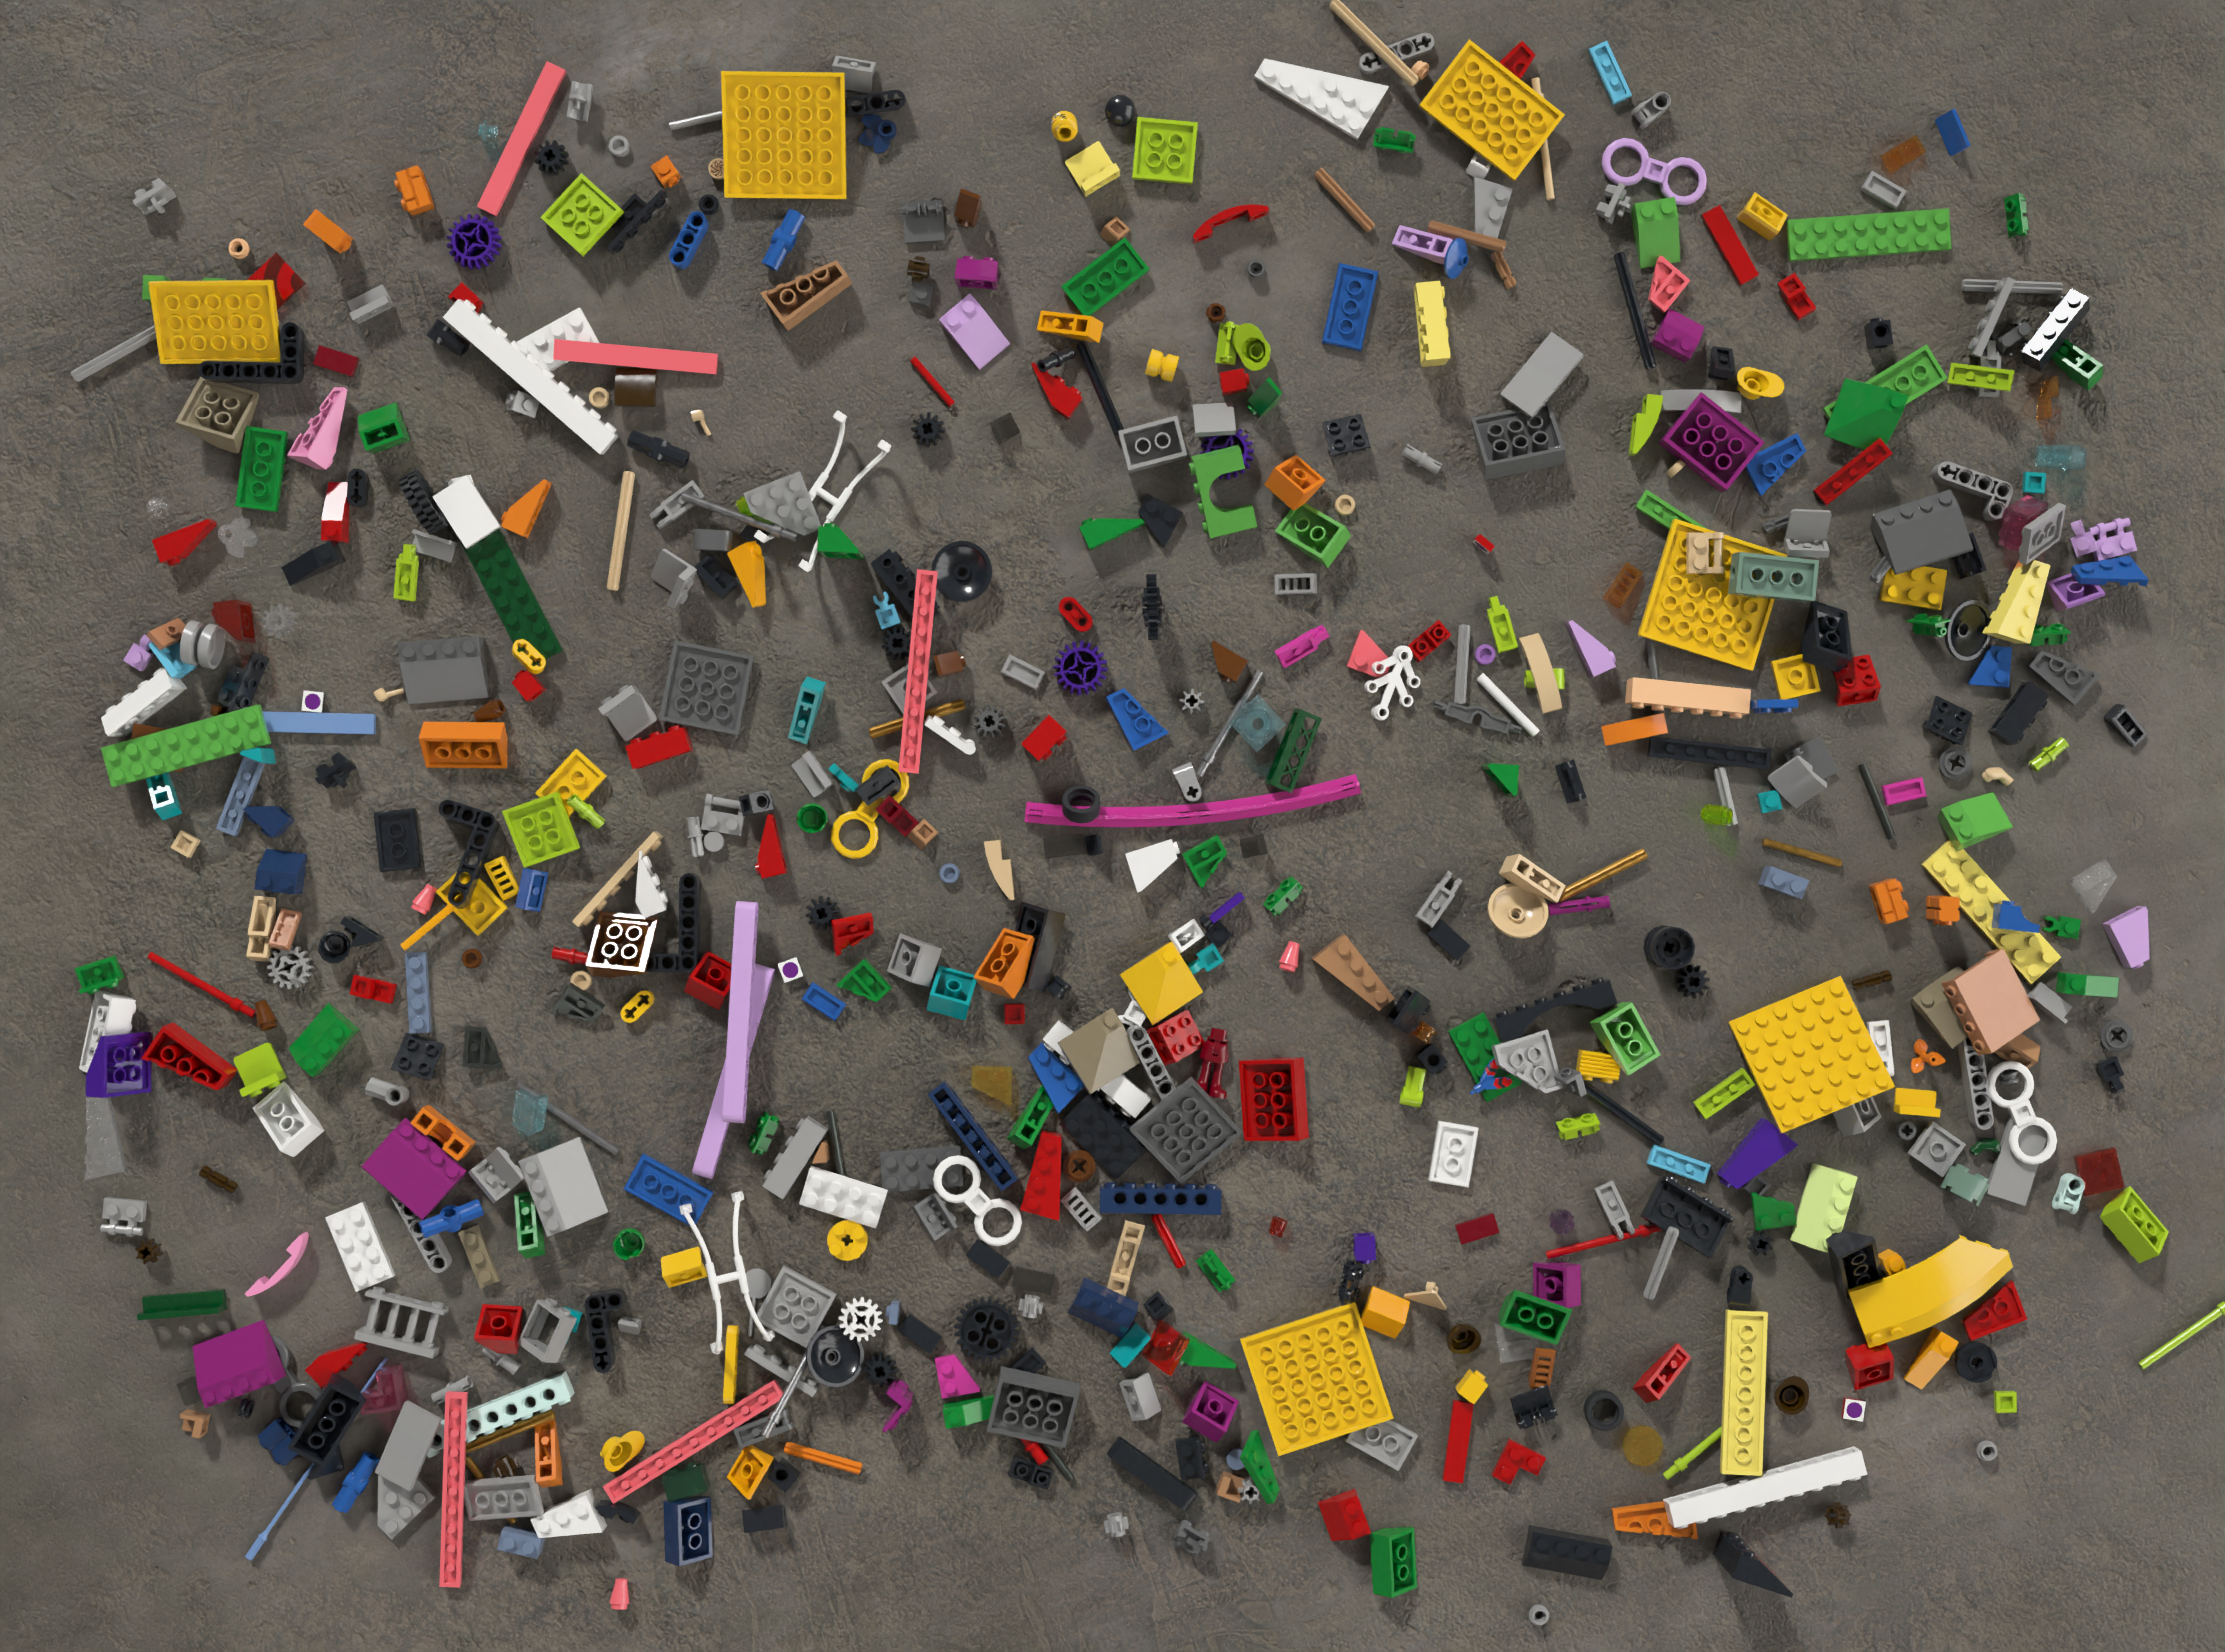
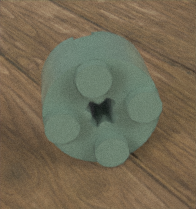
M1951 1165L1940 1187L1945 1189L1947 1186L1949 1187L1947 1191L1967 1202L1974 1200L1973 1205L1979 1206L1989 1187L1987 1183L1989 1179L1978 1173L1974 1175L1968 1173L1970 1169L1963 1165Z

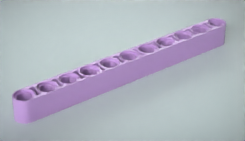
M737 901L735 906L723 1122L744 1123L746 1118L758 902Z
M756 963L750 1053L775 972L773 968ZM726 1059L692 1170V1174L712 1179L730 1123L723 1122L722 1118Z

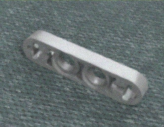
M1421 33L1387 47L1404 62L1429 53L1434 46V38L1429 33ZM1422 39L1430 42L1427 48L1421 45L1418 46L1417 52L1415 51V46L1421 44ZM1408 45L1411 48V53L1403 55L1400 51L1401 46ZM1374 51L1362 55L1358 64L1360 71L1364 74H1371L1390 66L1378 55V62L1372 63L1371 68H1368L1367 65L1364 66L1363 64L1366 59L1369 62L1375 61V55L1377 54Z

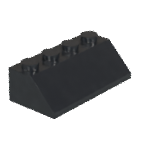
M1022 902L1015 931L1035 938L1022 987L1046 991L1066 916L1065 913Z
M1844 1230L1840 1233H1834L1825 1239L1834 1280L1847 1300L1850 1299L1849 1289L1883 1279L1874 1237Z
M333 1372L293 1435L288 1449L325 1467L366 1402V1398L350 1380Z
M1529 1525L1522 1566L1602 1580L1610 1564L1613 1546L1608 1539Z

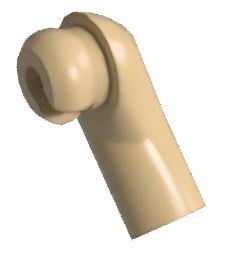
M2000 767L1987 768L1986 772L1982 773V778L1986 782L1998 779L2005 786H2008L2013 781V778Z

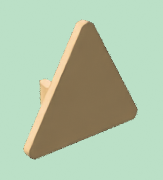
M1427 1282L1426 1291L1404 1294V1298L1441 1310H1446L1447 1308L1438 1295V1287L1435 1286V1282Z

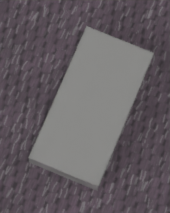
M1874 171L1869 173L1860 188L1861 191L1893 210L1898 207L1906 193V190Z
M1010 654L1001 670V673L1035 690L1038 689L1046 673Z

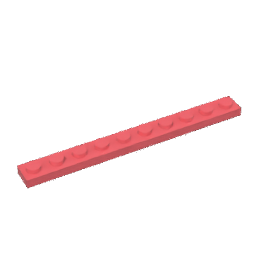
M917 569L898 772L919 774L938 571Z
M773 1379L603 1486L612 1503H616L780 1400L784 1392L776 1379Z
M447 1391L445 1394L439 1587L460 1588L462 1583L468 1392Z

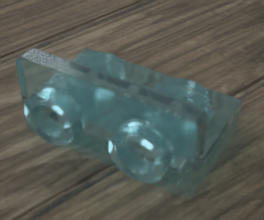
M523 1088L517 1090L512 1126L528 1136L542 1131L548 1096L543 1094L536 1097Z

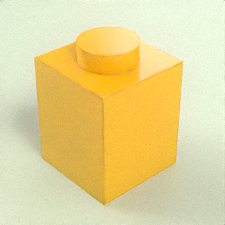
M1469 1369L1455 1389L1460 1395L1472 1404H1475L1488 1384L1485 1381L1486 1377L1478 1370L1473 1372Z

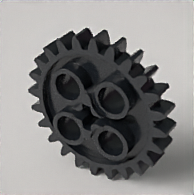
M1146 574V588H1143L1142 607L1147 608H1142V617L1148 630V640H1158V627H1161L1162 608L1157 606H1162V596H1160V590L1157 587L1156 574Z
M981 1296L980 1302L974 1298L973 1305L968 1302L966 1303L967 1310L960 1309V1313L963 1316L956 1317V1320L960 1322L954 1325V1328L959 1329V1331L954 1333V1336L960 1337L956 1343H963L961 1351L967 1349V1357L973 1353L975 1361L979 1356L982 1358V1363L985 1362L986 1357H989L990 1362H993L994 1356L1001 1360V1353L1007 1356V1348L1010 1350L1014 1349L1011 1342L1017 1343L1018 1341L1013 1336L1019 1335L1020 1332L1014 1329L1019 1326V1322H1013L1017 1318V1314L1011 1315L1013 1308L1006 1309L1007 1302L1000 1305V1298H997L995 1302H992V1296H989L988 1301H985L984 1297ZM984 1312L987 1318L982 1321L978 1320L976 1313ZM994 1313L995 1315L990 1325L991 1331L987 1332L985 1341L980 1346L979 1343L983 1336L984 1328L988 1323L990 1314ZM997 1319H1002L1006 1325L998 1328L994 1322ZM970 1331H977L979 1338L971 1339L968 1333ZM995 1338L998 1341V1345L992 1347L987 1343V1340Z

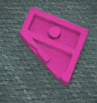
M956 1354L935 1357L942 1399L980 1392V1386L976 1384Z

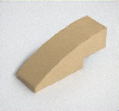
M1001 840L985 841L986 857L994 878L1010 900H1014L1011 859L1003 860Z
M254 896L247 934L250 938L246 957L251 961L270 962L268 959L272 957L273 948L269 947L268 943L276 924L275 897Z

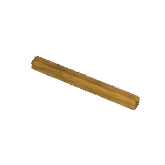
M959 699L925 710L924 721L928 715L942 717L964 710L966 708L964 700ZM903 717L869 728L870 737L876 738L901 730L903 727Z
M1640 849L1565 887L1559 902H1563L1647 859L1646 851Z
M550 1409L508 1427L498 1429L488 1435L478 1437L466 1443V1454L552 1421L556 1418L555 1411Z

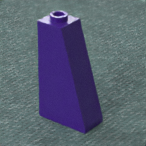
M1761 1117L1718 1171L1717 1175L1721 1177L1720 1182L1727 1188L1732 1186L1738 1189L1791 1152L1798 1144L1784 1133L1780 1134L1778 1128Z

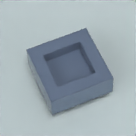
M892 1300L891 1305L886 1308V1318H889V1324L897 1325L899 1321L900 1301Z

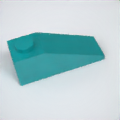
M808 676L800 687L788 735L789 739L804 744L808 743L822 701L826 682Z
M169 773L146 778L154 810L162 821L182 814Z

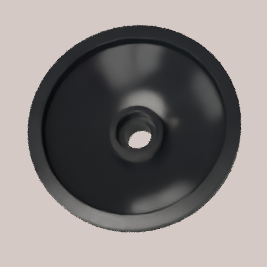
M956 541L947 544L936 554L932 563L931 571H938L936 588L943 596L953 601L967 602L974 600L986 591L991 582V561L986 552L972 542ZM961 569L966 570L965 576L959 575Z
M1965 600L1954 607L1947 619H1951V621L1945 624L1947 633L1944 635L1947 649L1953 657L1969 661L1977 658L1987 647L1991 636L1982 632L1985 627H1988L1991 619L1990 613L1983 603L1976 600Z
M837 1325L828 1326L816 1332L810 1339L806 1349V1365L811 1376L820 1384L834 1388L845 1386L855 1380L861 1372L864 1363V1349L861 1341L858 1342L856 1336L850 1340V1333L843 1334L846 1328H840ZM829 1354L833 1357L831 1361L828 1359Z

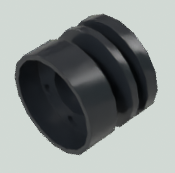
M1661 925L1647 933L1644 939L1643 950L1650 963L1667 969H1680L1692 960L1695 944L1691 935L1682 928ZM1665 943H1668V944H1669V945L1666 947L1667 950H1663V948L1665 947Z

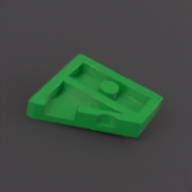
M1216 834L1182 853L1200 888L1205 886V882L1214 873L1219 862L1226 856L1227 851Z
M866 958L836 984L839 988H845L856 995L865 996L874 1002L879 1001L892 989L889 983Z
M1751 1192L1753 1222L1756 1231L1796 1225L1795 1207L1792 1203L1778 1201L1776 1198L1769 1196L1768 1198L1763 1197L1755 1192Z

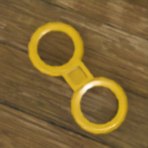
M881 759L871 763L864 771L862 783L869 779L876 770L888 765L901 778L900 790L893 797L900 803L907 795L909 789V776L907 772H898L899 763L890 759ZM878 798L869 806L862 801L857 811L844 813L834 822L831 829V841L834 848L842 856L851 859L862 858L870 854L876 847L879 837L875 820L879 813L875 809L885 799ZM851 819L863 821L870 830L868 844L857 851L847 849L839 839L841 826Z

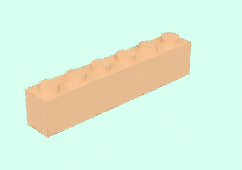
M1633 677L1627 680L1625 704H1632V708L1642 709L1644 706H1651V710L1657 711L1670 708L1671 712L1676 713L1690 710L1691 714L1696 715L1709 712L1710 716L1721 717L1723 714L1730 715L1729 718L1741 719L1743 715L1749 714L1751 690Z

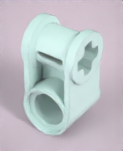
M2066 1173L2061 1176L2057 1191L2052 1200L2053 1209L2058 1210L2060 1208L2069 1211L2070 1214H2076L2085 1189L2084 1181L2072 1173ZM2075 1180V1185L2070 1188L2069 1183Z

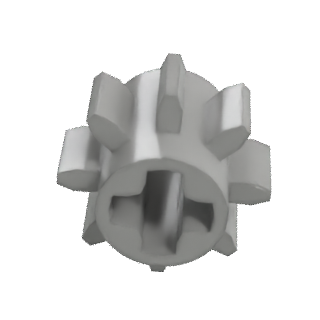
M1191 689L1190 694L1184 691L1185 699L1179 700V702H1184L1185 705L1182 710L1188 708L1190 709V714H1192L1195 708L1200 711L1201 709L1198 705L1199 703H1204L1203 700L1199 699L1202 693L1200 692L1196 695L1194 694V689ZM1190 696H1194V700H1197L1193 707L1186 703Z
M1026 1294L1024 1299H1020L1018 1310L1022 1311V1316L1036 1318L1037 1313L1042 1314L1043 1302H1039L1040 1297Z
M1250 1477L1248 1481L1242 1479L1243 1487L1238 1488V1492L1243 1493L1241 1500L1247 1499L1249 1504L1255 1499L1260 1501L1258 1495L1261 1493L1252 1478ZM1250 1487H1253L1254 1490H1252V1493L1249 1494L1248 1490L1250 1489Z
M1121 1512L1107 1515V1520L1104 1521L1105 1532H1110L1111 1537L1125 1535V1529H1129L1127 1516L1122 1517Z

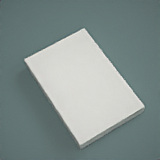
M465 475L433 496V499L467 549L501 527L468 475Z
M1438 1121L1429 1181L1469 1188L1478 1127Z

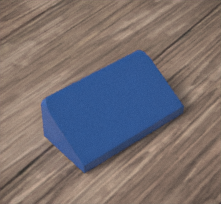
M1955 108L1935 120L1950 156L1958 154L1970 146Z
M523 868L515 904L517 908L540 912L548 872Z

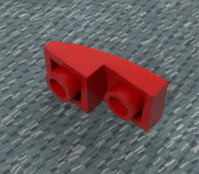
M1438 620L1407 647L1411 649L1413 658L1419 663L1448 639L1451 634Z

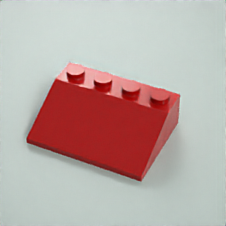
M1304 1057L1239 1060L1244 1141H1301L1309 1138Z

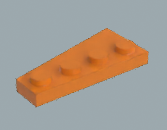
M1664 1501L1611 1508L1614 1529L1617 1531L1652 1533L1653 1535L1663 1534L1672 1535V1537L1698 1539L1696 1522L1688 1524L1689 1526L1683 1529L1674 1528L1669 1523Z

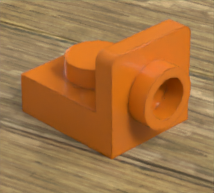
M667 155L650 166L664 188L676 185L679 182L678 179L681 178Z

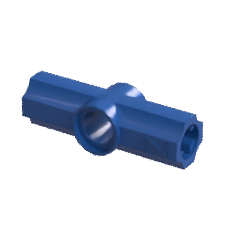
M788 210L780 228L778 227L772 235L771 245L762 264L778 272L787 253L792 251L796 243V235L805 220V216L795 210Z
M478 1199L459 1207L448 1205L441 1210L440 1214L419 1222V1227L425 1239L443 1231L456 1232L462 1227L463 1223L483 1216L484 1213Z
M366 1451L361 1455L354 1469L349 1472L343 1481V1487L332 1503L334 1509L344 1513L351 1509L358 1495L368 1485L369 1477L380 1461L376 1455Z

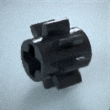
M1753 1231V1236L1751 1238L1747 1237L1750 1241V1245L1747 1248L1749 1250L1754 1249L1753 1254L1756 1256L1759 1255V1252L1766 1256V1251L1773 1249L1769 1243L1773 1239L1771 1237L1765 1238L1766 1232L1761 1231L1760 1234ZM1758 1240H1762L1760 1247L1757 1246L1759 1244Z

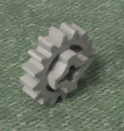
M291 945L290 951L280 949V952L274 951L275 957L268 959L272 962V965L267 966L268 969H272V972L268 975L275 977L273 983L280 982L281 988L287 985L288 989H293L294 986L296 988L301 987V982L307 983L306 976H312L309 969L314 968L313 965H309L312 957L306 958L308 951L300 952L301 947L297 946L294 949L293 945ZM291 954L298 956L300 959L294 958ZM290 964H296L290 970H284L288 968ZM282 974L287 976V978L290 980H287L284 977H282Z

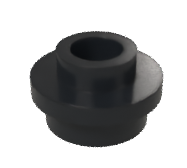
M704 195L699 201V208L702 213L713 215L719 209V201L713 195ZM712 202L713 206L712 208H706V204Z

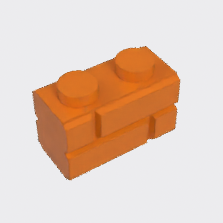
M419 166L407 168V170L404 169L395 173L397 180H394L398 192L402 193L403 199H401V204L404 211H408L412 216L435 209L423 170Z
M1889 878L1868 885L1880 924H1889L1908 918L1909 906L1906 900L1902 899L1903 887L1900 881H1897L1896 878Z
M1953 896L1926 897V906L1928 907L1926 909V919L1933 920V924L1952 925V921L1960 920V911L1958 910L1960 908V898Z

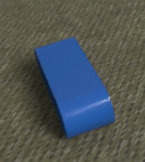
M699 211L690 213L669 253V259L677 269H686L690 265L708 230L709 222L704 214ZM696 219H703V223L700 226H694ZM687 237H694L691 244L687 245L684 243ZM683 254L684 260L679 263L675 262L676 256Z

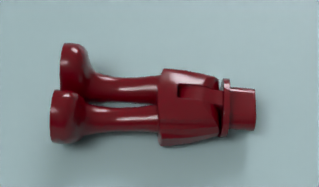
M1211 1027L1210 1036H1207L1208 1039L1200 1054V1058L1203 1061L1197 1083L1207 1093L1208 1077L1213 1062L1214 1071L1209 1096L1226 1099L1227 1092L1222 1089L1221 1077L1224 1063H1227L1229 1058L1228 1040L1226 1039L1227 1030Z

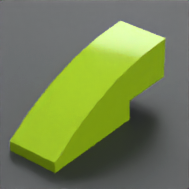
M1647 394L1643 397L1642 412L1633 416L1628 456L1632 457L1637 454L1651 435L1657 423L1664 396Z

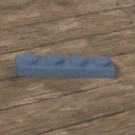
M243 757L217 824V830L238 836L246 815L243 809L250 805L265 763Z
M427 952L405 953L409 1033L432 1032Z

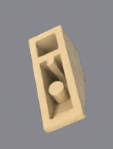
M1520 854L1507 856L1499 871V874L1511 883L1554 903H1558L1566 886Z

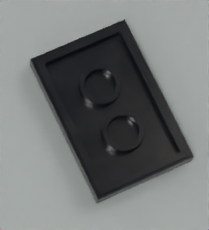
M416 808L374 812L380 872L422 868Z

